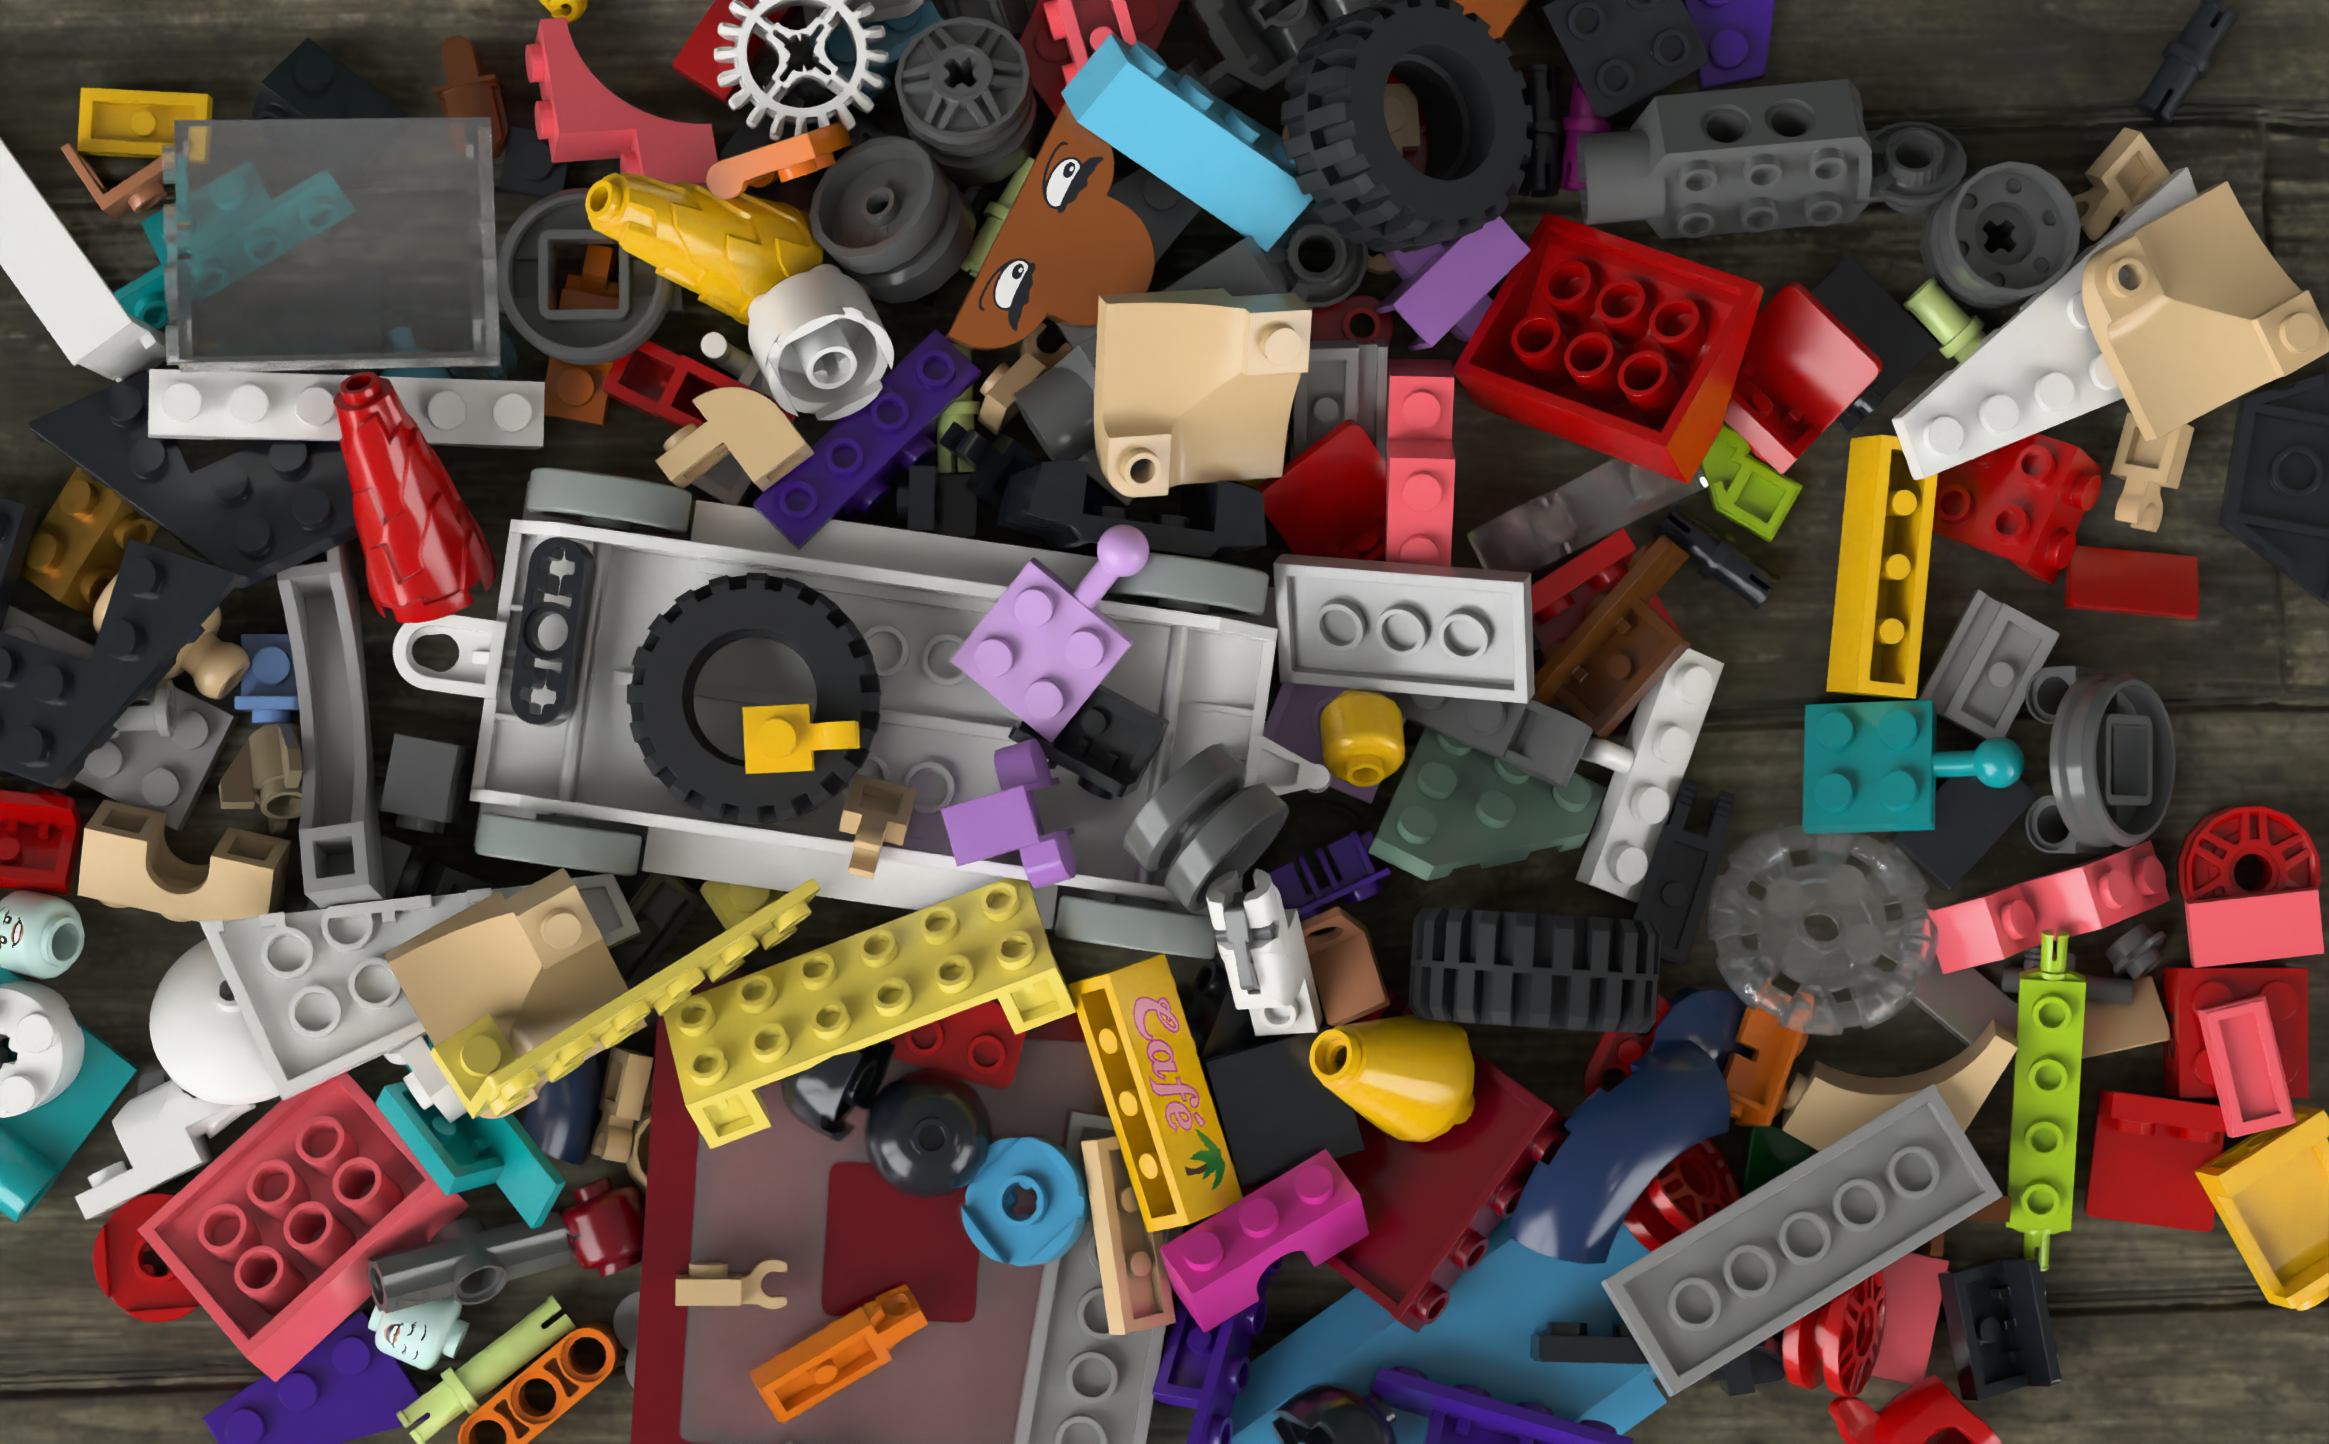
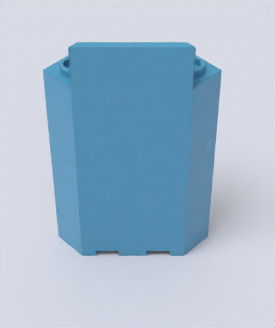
M1512 1216L1507 1219L1502 1218L1487 1238L1489 1246L1484 1257L1472 1270L1461 1273L1448 1291L1450 1299L1445 1310L1434 1322L1428 1325L1424 1324L1418 1333L1396 1321L1390 1316L1391 1313L1356 1287L1250 1363L1248 1385L1242 1395H1236L1230 1416L1233 1421L1231 1444H1279L1272 1422L1280 1416L1273 1413L1295 1394L1313 1384L1338 1382L1354 1386L1365 1395H1368L1369 1388L1379 1367L1390 1369L1394 1366H1406L1417 1369L1426 1374L1429 1381L1450 1387L1457 1384L1474 1385L1489 1392L1492 1399L1513 1405L1520 1402L1541 1404L1551 1409L1554 1416L1579 1423L1582 1420L1601 1421L1611 1425L1616 1429L1617 1434L1622 1435L1667 1403L1653 1382L1657 1376L1650 1364L1534 1361V1358L1530 1357L1531 1335H1548V1322L1587 1323V1336H1613V1323L1625 1324L1601 1282L1651 1252L1636 1240L1622 1222L1610 1248L1606 1263L1581 1264L1558 1260L1537 1253L1507 1236ZM1390 1407L1396 1417V1424L1392 1428L1397 1437L1398 1444H1423L1429 1418Z

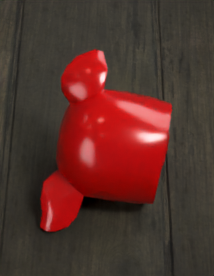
M1934 1374L1918 1381L1894 1396L1879 1408L1877 1412L1864 1400L1857 1397H1838L1830 1402L1828 1412L1834 1418L1838 1432L1846 1444H2002L1989 1424L1976 1416Z

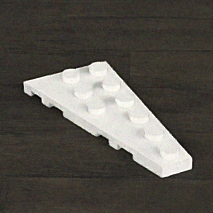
M2188 167L2175 170L2142 204L2135 205L2119 220L2120 223L2095 245L2089 246L2078 255L2062 277L2047 289L2034 294L2019 307L2020 311L2001 328L1995 329L1977 344L1978 348L1953 370L1946 371L1892 419L1913 480L1927 478L2124 398L2096 342L2086 316L2082 300L2084 270L2091 256L2104 246L2197 195ZM2123 268L2120 269L2118 274L2120 284L2129 276V273Z
M614 874L571 878L602 934L608 950L641 934ZM530 885L499 889L483 888L448 895H424L329 906L327 909L286 914L284 912L261 914L259 917L226 921L223 919L201 921L200 924L280 1097L284 1101L403 1046L419 1036L427 1034L384 957V953L498 891H501L506 899Z

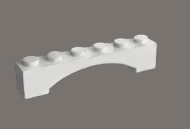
M149 369L148 438L339 441L342 435L333 400L336 393L340 391L341 383L352 375ZM383 377L390 380L406 412L417 423L422 435L430 445L538 450L543 447L545 382Z

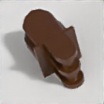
M460 35L451 36L443 42L441 47V56L448 84L433 87V93L439 99L444 126L450 144L466 158L476 162H489L503 153L508 142L509 121L502 94V89H505L504 84L495 73L485 75L479 52L465 37Z

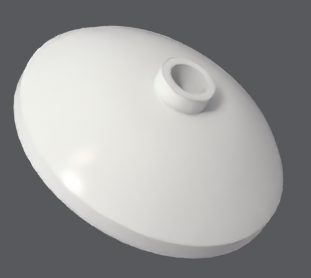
M206 938L186 951L171 966L155 993L151 1006L149 1028L156 1056L166 1073L176 1084L203 1100L226 1105H243L277 1097L280 1094L236 1000H226V997L232 991Z

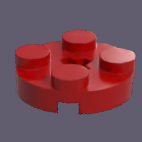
M156 1192L138 1196L127 1201L118 1208L119 1210L111 1215L107 1224L103 1225L96 1237L93 1251V1266L99 1287L108 1298L111 1297L117 1306L126 1310L125 1313L138 1320L147 1322L171 1321L186 1316L201 1306L169 1267L167 1268L166 1275H158L156 1266L151 1263L145 1264L143 1258L144 1252L150 1251L153 1248L137 1229L171 1200L176 1193Z

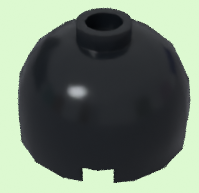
M884 1040L857 1051L834 1055L809 1069L780 1079V1087L785 1105L793 1116L807 1127L840 1142L856 1127L845 1121L854 1107L857 1106L867 1111L869 1105L874 1100L887 1073L895 1045Z
M932 1069L905 1072L885 1084L869 1105L863 1130L866 1155L879 1177L898 1192L923 1199L948 1196L971 1183L985 1163L989 1145H991L993 1139L990 1114L977 1091L956 1075Z
M1324 1382L1313 1384L1295 1394L1273 1413L1280 1416L1272 1422L1279 1444H1398L1397 1437L1392 1428L1396 1424V1417L1387 1402L1374 1392L1365 1395L1356 1387L1343 1383Z

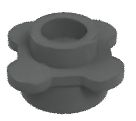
M2141 923L2121 936L2105 952V956L2114 965L2112 970L2115 973L2112 977L2125 978L2130 975L2134 981H2137L2150 973L2165 958L2160 950L2166 945L2164 939L2167 935L2163 931L2154 934L2146 923Z

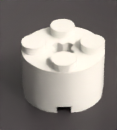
M821 264L808 272L791 276L778 283L767 293L754 298L749 305L748 340L750 348L774 399L786 412L798 416L797 410L802 413L815 414L817 420H836L861 410L871 403L882 390L883 385L880 380L886 372L888 364L892 370L894 361L892 342L864 288L851 277L842 274L838 267L832 264Z
M14 981L0 984V1118L25 1113L55 1099L71 1086L82 1066L85 1039L81 1026L78 1027L74 1016L69 1010L70 1005L53 989L39 983ZM10 1037L9 1048L12 1051L18 1052L17 1058L14 1060L8 1058V1050L3 1048V1040Z

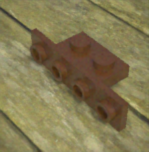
M1665 535L1659 537L1656 542H1649L1642 546L1631 558L1628 564L1629 572L1612 590L1609 589L1600 593L1589 604L1584 614L1586 619L1569 638L1565 637L1558 640L1545 653L1541 662L1543 667L1534 676L1535 694L1531 700L1551 708L1561 700L1585 724L1590 726L1596 735L1606 739L1691 646V643L1648 604L1690 555Z

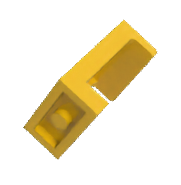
M2298 1105L2293 1109L2296 1123L2256 1132L2194 1172L2268 1302L2302 1311L2318 1305L2329 1297V1141L2327 1140V1137H2329V1117L2324 1109Z

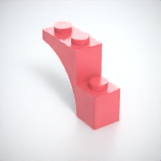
M566 18L540 19L535 44L526 45L525 61L529 82H539L542 101H536L535 126L538 139H548L552 163L620 158V173L645 175L676 184L677 181L688 182L708 188L706 183L707 172L713 164L718 162L712 125L663 119L628 104L607 89L583 62L574 46Z
M1388 358L1385 562L1451 567L1456 460L1452 444L1455 377L1452 371L1451 360Z
M2149 840L2045 875L1959 899L1923 914L1942 973L1947 974L2006 959L2042 944L2041 931L2053 929V941H2056L2057 930L2067 931L2070 933L2069 937L2103 929L2169 902L2170 898L2166 888L2165 870L2157 859L2152 842Z

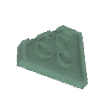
M1424 727L1368 853L1425 881L1447 877L1454 868L1479 863L1481 868L1484 869L1525 860L1530 852L1556 846L1558 851L1562 852L1580 848L1590 833L1608 788L1574 772L1567 788L1562 789L1523 772L1511 763Z

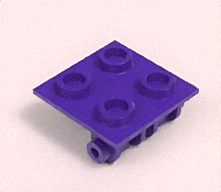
M1355 830L1349 833V835L1326 845L1342 878L1339 881H1336L1321 847L1314 849L1330 884L1321 889L1318 888L1303 855L1297 857L1298 863L1312 891L1311 894H1306L1292 862L1266 872L1270 875L1273 885L1277 887L1281 895L1284 909H1297L1300 922L1321 914L1320 906L1339 897L1348 906L1381 891L1382 887L1378 879L1391 874V872L1381 862L1372 865L1370 859L1376 857L1368 853L1374 840L1372 833L1368 831L1358 836Z

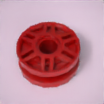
M2265 806L2224 807L2201 818L2184 837L2176 859L2177 889L2183 902L2309 887L2319 889L2321 884L2320 857L2308 832L2289 815ZM2250 854L2258 860L2261 866V877L2253 888L2244 890L2237 884L2234 878V868L2241 857Z
M1707 1138L1693 1145L1666 1165L1643 1190L1623 1220V1223L1636 1240L1650 1252L1740 1199L1738 1186L1726 1160L1710 1139Z
M1881 1270L1784 1328L1782 1344L1783 1365L1789 1383L1795 1387L1813 1390L1820 1386L1825 1379L1828 1390L1837 1396L1853 1398L1861 1393L1870 1379L1877 1361L1884 1332L1886 1287Z

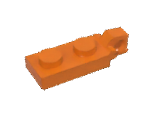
M588 244L582 276L568 274L566 288L562 289L558 310L619 308V283L612 282L618 254L614 251V248ZM550 357L545 380L544 416L605 427L610 397L601 387L615 361L597 365H577Z
M904 1284L877 1296L875 1301L864 1304L863 1308L861 1306L843 1318L834 1320L824 1329L790 1349L774 1355L769 1361L748 1373L777 1421L785 1423L893 1360L889 1351L902 1339L928 1325V1322L914 1295L907 1285Z

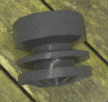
M960 16L935 22L913 37L899 57L895 76V85L909 139L915 141L956 185L977 187L998 182L1021 168L1036 147L1041 122L1025 51L1008 30L987 19Z
M2008 161L1985 167L1969 178L1962 180L1950 195L1930 208L1922 223L1920 251L1928 276L1930 278L1934 277L1939 286L1955 302L1964 307L1993 310L2015 304L2020 300L2026 299L2028 296L2037 294L2062 277L2067 272L2078 252L2081 223L2073 197L2057 177L2034 164ZM1992 229L1998 235L1993 244L1997 250L1990 253L1986 250L1984 244L1988 240L1986 232Z

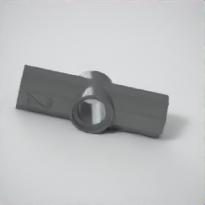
M550 1210L542 1226L531 1229L523 1218L485 1227L479 1219L464 1218L451 1222L441 1228L433 1237L432 1242L368 1258L367 1274L370 1280L372 1297L379 1312L384 1311L387 1314L453 1296L460 1304L474 1305L490 1300L505 1287L509 1280L568 1265L571 1249L567 1239L566 1226L563 1224L558 1212L553 1213Z

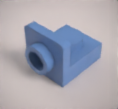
M241 634V647L249 657L250 666L241 680V696H235L234 709L252 712V723H291V712H299V702L289 634Z

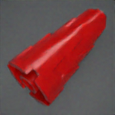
M360 372L346 378L341 383L340 391L336 393L333 404L342 435L339 441L353 493L354 520L366 560L367 586L375 608L385 619V613L388 608L392 609L397 623H421L452 615L474 603L469 589L479 580H481L485 593L495 581L498 567L491 545L487 542L472 513L462 501L441 460L431 445L425 440L417 423L406 412L390 380L379 377L373 372Z

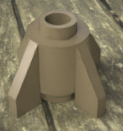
M293 722L266 723L248 737L220 780L219 797L221 809H253L256 802L260 805L261 812L268 817L270 836L284 838L288 819L301 816L303 789L301 726L295 725Z

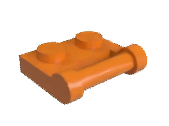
M840 122L718 161L707 172V187L717 198L723 200L732 199L744 193L748 186L756 188L765 187L775 182L778 177L781 182H785L834 165L836 161L833 151L852 145L848 131L841 126Z

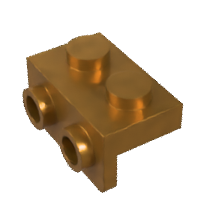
M77 466L31 539L20 575L59 602L93 618V609L98 598L119 572L129 539L149 544L159 525L152 520L149 521L118 499L113 491L99 481H94Z

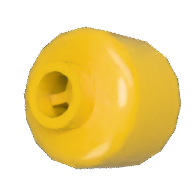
M1363 689L1346 690L1326 705L1321 713L1320 733L1323 764L1334 777L1344 782H1349L1354 786L1369 787L1380 783L1383 779L1395 773L1404 762L1405 744L1401 710L1393 700L1382 695L1380 692Z

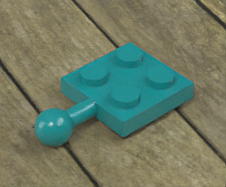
M1933 700L1805 705L1802 827L1807 834L1935 830L1936 778L1977 776L1983 784L1989 787L2005 788L2014 784L2021 777L2025 766L2023 752L2014 741L2005 737L1986 739L1976 750L1936 752L1937 707Z

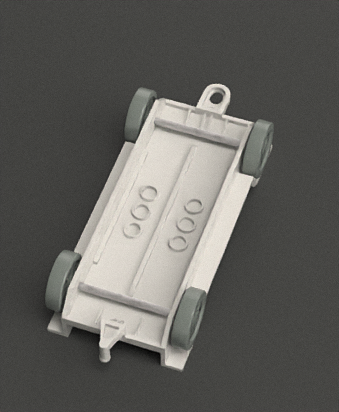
M540 467L531 471L530 481L527 483L522 520L511 519L496 621L449 615L427 622L404 623L394 640L393 658L401 676L418 688L484 698L469 799L470 801L480 802L474 846H476L475 851L478 855L624 876H634L637 874V870L786 892H790L811 878H814L821 888L815 896L922 910L1004 878L1028 880L1019 850L957 867L941 809L1002 791L995 769L994 753L997 749L1017 744L1008 736L1013 726L1023 720L953 664L950 659L1032 558L1035 557L1075 590L1097 563L1098 557L833 519L798 550L755 508L700 500L692 502V494L688 490L651 481L595 472ZM562 537L586 546L593 555L596 571L576 706L572 715L562 724L544 727L526 723L516 715L511 705L510 691L531 555L535 548L546 539ZM565 551L562 561H552L550 565V573L559 576L560 583L563 575H573L575 570V563L565 559ZM1149 552V558L1144 568L1132 576L1118 577L1095 606L1135 639L1134 643L1100 684L1170 722L1137 790L1122 798L1114 795L1111 800L1100 798L1077 784L1080 776L1058 764L1056 769H1049L1052 779L1059 777L1060 784L1033 791L1045 834L1072 827L1075 832L1068 835L1076 862L1075 877L1037 889L1031 885L1044 929L1055 930V935L1058 938L1203 959H1213L1216 952L1220 953L1208 905L1201 910L1190 912L1164 885L1169 867L1148 872L1125 851L1122 845L1131 824L1158 789L1178 769L1209 746L1222 743L1246 766L1247 776L1243 788L1265 783L1279 796L1305 789L1313 793H1320L1329 787L1331 774L1324 765L1313 764L1263 736L1278 633L1275 588L1268 587L1269 576L1267 573L1228 563ZM747 572L767 573L769 576L794 579L805 583L806 586L819 593H823L837 604L853 621L866 640L873 655L881 689L879 713L881 715L878 731L874 735L867 759L862 768H859L855 774L918 789L903 846L883 842L873 879L847 873L854 850L853 844L856 835L839 831L853 777L836 797L830 798L814 811L803 816L783 820V822L753 824L717 819L701 813V811L677 799L668 792V788L658 777L653 776L643 761L645 757L639 744L634 742L629 725L632 722L630 705L627 704V684L632 682L635 666L631 664L637 647L643 646L650 633L648 627L659 613L664 615L676 603L674 599L689 589L694 591L709 584L708 580L725 575L736 577L747 575ZM559 592L558 596L545 593L544 602H555L571 606L572 598L561 596ZM549 615L541 622L538 629V638L546 650L553 651L560 648L567 639L568 626L561 615ZM437 634L451 636L459 647L457 663L451 669L444 672H437L419 665L412 655L413 645L418 638L424 635ZM745 638L722 647L705 663L695 684L694 710L702 732L717 749L739 760H745L742 707L812 704V722L816 713L817 691L809 667L793 649L771 639ZM535 658L534 667L547 669V672L548 669L561 671L562 662L554 663ZM546 681L543 689H533L531 694V702L541 705V713L545 704H554L556 700V692L546 688ZM1243 876L1239 879L1241 886Z

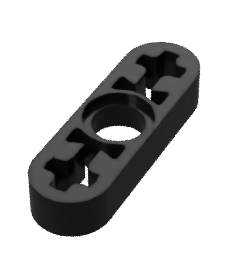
M562 537L546 539L535 548L531 555L510 691V701L516 715L526 723L544 727L562 724L572 715L575 709L596 571L595 561L589 549L579 542ZM565 551V559L575 563V570L573 575H563L560 583L559 576L550 573V565L552 561H562ZM559 592L561 596L572 598L571 606L555 602H544L545 593L558 596ZM559 614L565 619L568 626L567 639L560 648L548 651L539 641L538 629L541 622L547 616ZM535 658L554 663L562 662L561 671L548 669L547 672V669L534 667ZM546 681V688L556 692V700L554 704H545L541 713V705L531 702V694L533 689H543Z

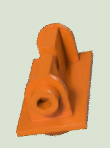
M1759 990L1756 1000L1749 999L1735 1042L1754 1050L1753 1056L1749 1060L1737 1053H1730L1722 1074L1727 1083L1731 1106L1730 1117L1736 1118L1735 1124L1739 1126H1770L1773 1118L1783 1108L1787 1098V1086L1785 1084L1793 1061L1803 1051L1808 1040L1809 1029L1807 1023L1813 1009L1812 1006L1808 1004L1782 1005L1783 998L1765 990Z

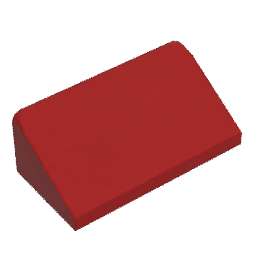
M2076 545L2073 557L2066 569L2063 608L2180 620L2197 619L2199 614L2197 557Z

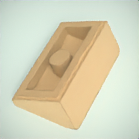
M2152 976L2142 977L2137 981L2133 980L2131 1005L2085 1000L2082 1059L2172 1040L2170 1028Z

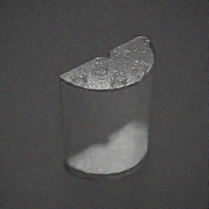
M491 117L174 120L175 144L162 145L164 184H175L176 204H163L164 242L167 244L168 264L164 265L165 302L168 304L169 325L165 326L167 365H179L181 373L500 367Z

